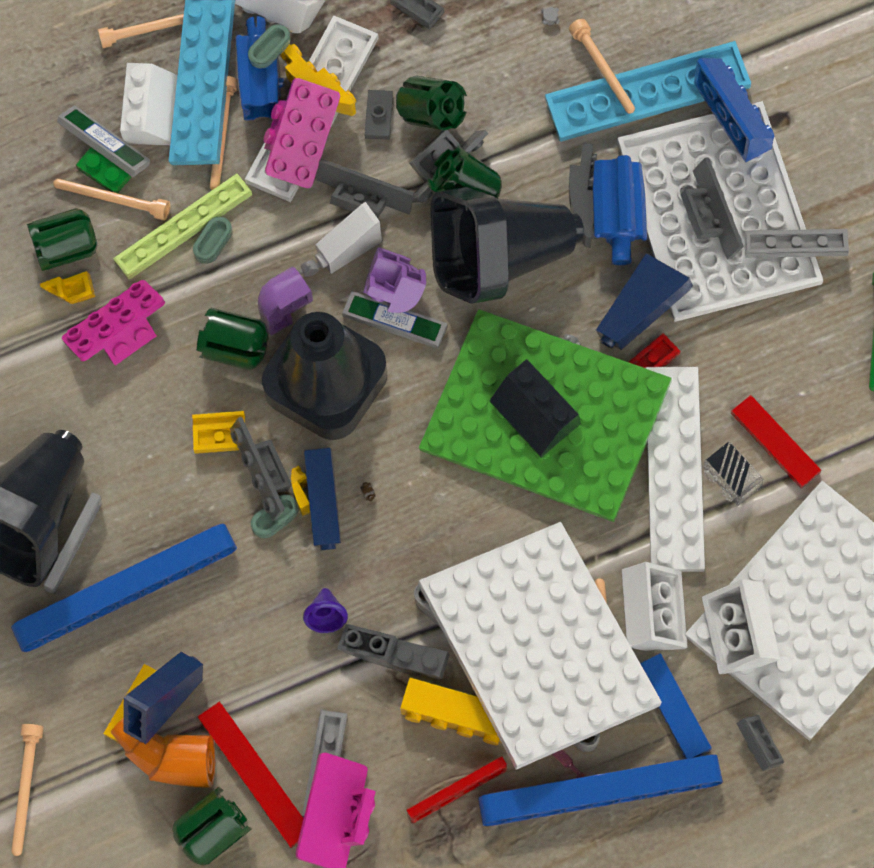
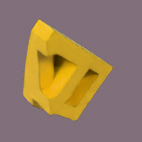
M87 271L66 279H62L59 276L40 283L42 289L70 304L96 297L91 275Z
M297 466L291 471V484L295 500L303 517L310 513L309 501L302 490L308 484L306 474L302 472L300 466Z

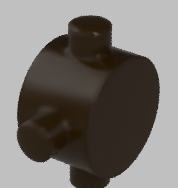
M364 482L360 486L366 501H372L376 497L370 482Z

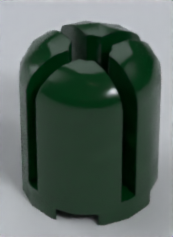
M416 75L408 78L403 82V87L399 88L396 94V109L399 115L403 117V120L410 125L445 131L451 128L456 129L463 122L467 114L464 111V96H467L463 86L458 82Z
M459 146L453 151L450 149L445 150L434 163L438 168L433 180L428 178V186L435 193L468 187L495 198L500 196L502 180L497 171Z
M75 208L27 224L42 271L92 257L96 253L98 246L96 235L89 215L82 209Z
M212 307L209 308L205 316L209 317L204 330H199L196 350L202 352L199 358L246 370L256 368L262 362L268 347L269 332L266 324L259 319Z
M220 786L178 818L172 827L173 837L177 845L183 847L182 851L187 858L199 865L211 863L252 830L249 826L245 827L244 823L247 821V818L234 801L231 802L229 799L226 800L224 796L220 795L224 791Z

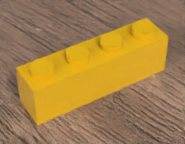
M409 678L400 707L401 714L405 715L404 718L415 723H420V720L430 722V726L439 730L451 728L457 730L456 733L467 738H472L473 735L482 737L485 743L491 745L502 743L478 697Z

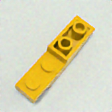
M289 44L279 55L287 64L285 66L286 78L291 84L295 78H300L340 93L336 112L349 116L356 114V99L349 90L345 91L340 86L341 83L334 73L329 74L324 67L317 72L315 66L310 61L306 62L302 58V53L295 44Z

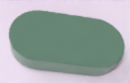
M280 24L270 26L250 47L248 51L250 63L256 68L270 66L289 46L291 41L289 30Z
M215 217L208 222L193 245V253L197 261L209 264L218 258L232 236V226L228 219Z
M279 496L285 510L277 520L272 521L264 508L252 517L251 528L257 537L269 538L296 518L299 509L296 500L292 496Z

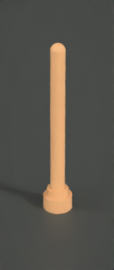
M184 14L118 30L108 29V27L98 29L102 48L111 47L119 39L183 24Z
M585 19L574 21L569 27V32L575 40L583 43L624 110L628 114L633 113L635 106L590 37L591 28Z
M227 76L226 81L227 90L220 163L212 164L211 190L220 185L231 96L237 91L238 80L231 76Z
M56 179L53 182L54 187L57 189L149 211L150 215H154L156 219L165 221L169 215L170 201L158 199L150 202L62 179Z
M22 724L21 736L23 737V742H25L11 850L15 856L21 855L23 851L36 744L39 743V739L43 736L44 727L35 724Z

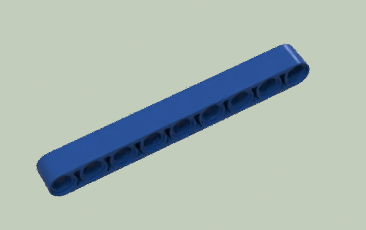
M225 524L216 525L17 621L11 626V629L21 651H32L232 554L237 549V546Z
M706 755L480 796L478 802L483 826H495L714 787L722 784L723 779L718 756Z

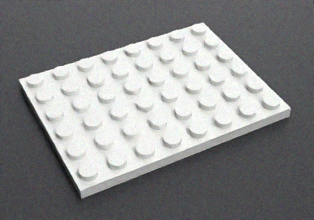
M763 101L753 103L752 105L758 107L764 124L771 127ZM714 114L617 138L621 156L628 155L631 157L632 162L642 164L646 197L647 238L653 257L690 277L693 285L687 294L670 307L674 322L823 283L816 257L745 258V249L743 247L732 259L727 260L718 237L697 239L680 195L685 189L699 188L693 170L704 158H709L729 210L732 213L738 233L742 238L743 245L744 231L806 230L775 137L771 150L746 163Z
M823 481L819 483L730 583L732 584L742 579L763 582L780 659L759 668L729 674L809 741L874 668V522ZM704 612L685 633V636L716 662L707 618Z
M561 522L419 580L418 585L515 769L535 762L661 705L662 702Z

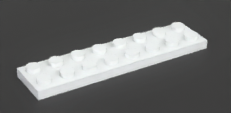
M333 16L309 61L315 66L317 72L324 67L329 74L334 73L341 83L340 86L345 91H351L379 39L378 34ZM335 112L332 124L334 123L338 115V112ZM264 143L245 178V183L291 202L299 186L265 174L270 150L264 149L266 144Z
M646 367L648 370L672 378L671 385L647 441L650 560L653 564L673 568L681 572H704L698 367Z

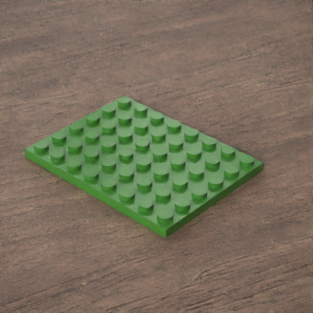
M478 309L420 443L419 450L615 522L671 385L672 378ZM526 359L579 414L581 422L576 429L542 458L489 402L505 377Z

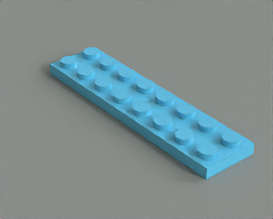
M185 0L169 163L171 165L220 163L227 90L226 81L229 71L235 0Z
M736 41L616 74L617 80L635 106V111L631 114L624 110L605 78L545 94V101L559 141H566L705 101L694 85L696 64L700 58H721L726 66L729 65L733 69L735 80L739 86L743 85L745 89L751 88V81Z

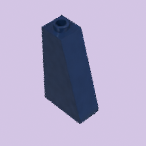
M646 253L597 327L596 331L600 337L599 341L611 349L614 346L620 350L625 348L691 290L693 285L690 277Z
M331 448L304 450L314 546H320V551L336 549V544L341 543L333 452Z
M180 652L124 697L123 732L147 744L203 681V663L193 656Z

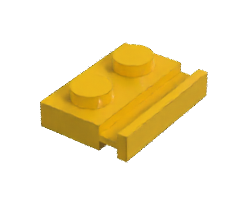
M235 411L192 415L194 453L238 451L237 444L232 441L230 429L237 418L242 417L245 422V412Z

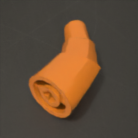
M124 718L112 729L111 734L123 747L125 755L148 775L149 780L173 785L212 788L215 777V747L212 736L166 735L162 737L155 734L147 744H144L123 732Z

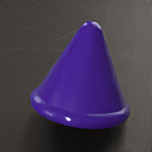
M323 588L303 613L305 625L318 633L335 632L341 629L348 619L347 610L328 588Z

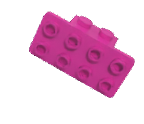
M295 78L292 81L287 100H279L278 104H275L273 107L271 128H268L264 135V143H266L264 149L270 150L265 167L266 175L304 188L312 187L339 103V92L300 78Z
M140 280L132 284L129 289L118 297L111 299L101 309L91 313L88 318L77 326L70 328L61 339L81 361L88 360L103 349L110 361L116 366L156 337L146 318L164 306L165 301L145 280Z
M326 752L319 754L295 854L298 860L324 868H346L350 847L364 845V841L369 834L368 823L370 815L375 808L374 797L376 792L364 788L368 772L365 765Z

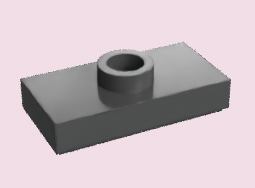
M390 0L391 5L429 30L444 14V8L433 0Z
M368 90L365 139L390 140L393 91Z
M759 715L744 718L736 723L762 771L779 767L784 763L780 752Z

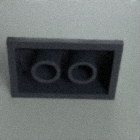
M528 359L523 361L505 377L489 400L494 408L541 458L581 424L579 414Z

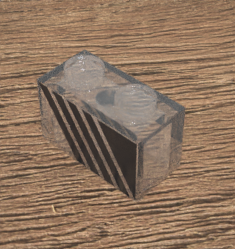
M730 441L726 442L705 459L703 467L705 469V476L712 483L716 482L722 488L721 493L729 502L733 501L739 506L762 488L763 477Z

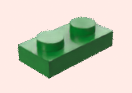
M92 147L76 164L79 171L110 192L119 193L132 178L131 175Z

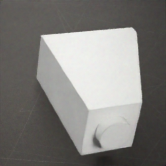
M366 202L361 204L316 244L317 254L315 258L320 263V266L322 268L327 267L331 274L382 242L380 221Z

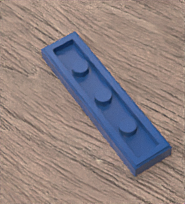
M661 653L641 662L643 670L662 702L658 709L685 759L695 758L710 751L712 747Z

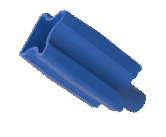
M256 16L257 27L254 23V17L247 19V36H236L238 83L243 116L246 121L260 117L272 119L273 107L275 104H278L281 98V88L285 85L284 78H280L279 56L266 68H256L250 63L248 51L266 31V20L259 16Z
M628 155L618 156L612 160L594 161V236L596 238H605L606 242L612 246V264L614 265L631 264V242L640 239L645 241L647 239L646 197L642 164L632 162L631 157Z

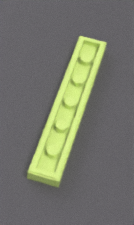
M236 173L114 257V262L128 280L132 279L204 229L211 219L223 216L252 196V191Z

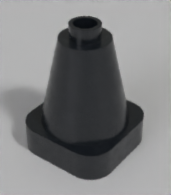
M468 187L438 191L431 200L432 260L436 281L443 292L470 304L502 299L507 293L509 281L570 255L574 251L576 243H580L584 236V226L581 217L577 213H571L562 204L500 199Z
M311 312L296 321L292 330L263 371L262 385L266 400L274 410L324 439L338 440L350 435L355 430L384 387L387 380V365L385 354L376 343L343 325L331 314ZM325 334L326 336L321 342L310 341L311 336Z
M57 430L55 434H41L0 468V574L29 587L40 586L58 558L57 532L84 466V458L81 454L82 443L75 435L66 430Z

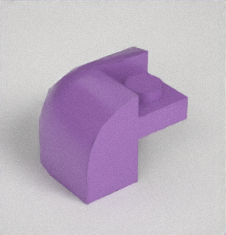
M378 247L368 271L363 293H366L375 301H386L387 312H406L416 306L426 286V273L424 269L418 270L409 264L411 259Z
M293 266L271 278L262 287L258 296V309L260 317L266 324L271 336L293 324L291 313L313 301L312 292L300 273Z

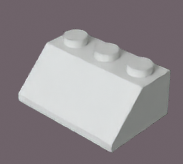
M235 0V4L241 6L243 11L261 15L267 22L283 25L292 33H301L308 29L325 0Z
M127 63L120 128L122 138L126 143L170 145L177 85L176 74L154 64Z
M643 562L622 569L626 638L631 648L643 651L686 649L687 637L685 636L686 623L682 572L649 562Z
M742 579L702 596L719 674L759 668L780 659L763 582Z

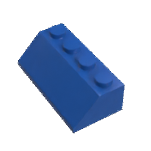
M721 58L698 59L694 85L745 163L771 150L775 137L774 132L769 125H765L762 121L758 107L752 105L748 100V93L744 86H739L735 80L733 69L729 65L726 66Z

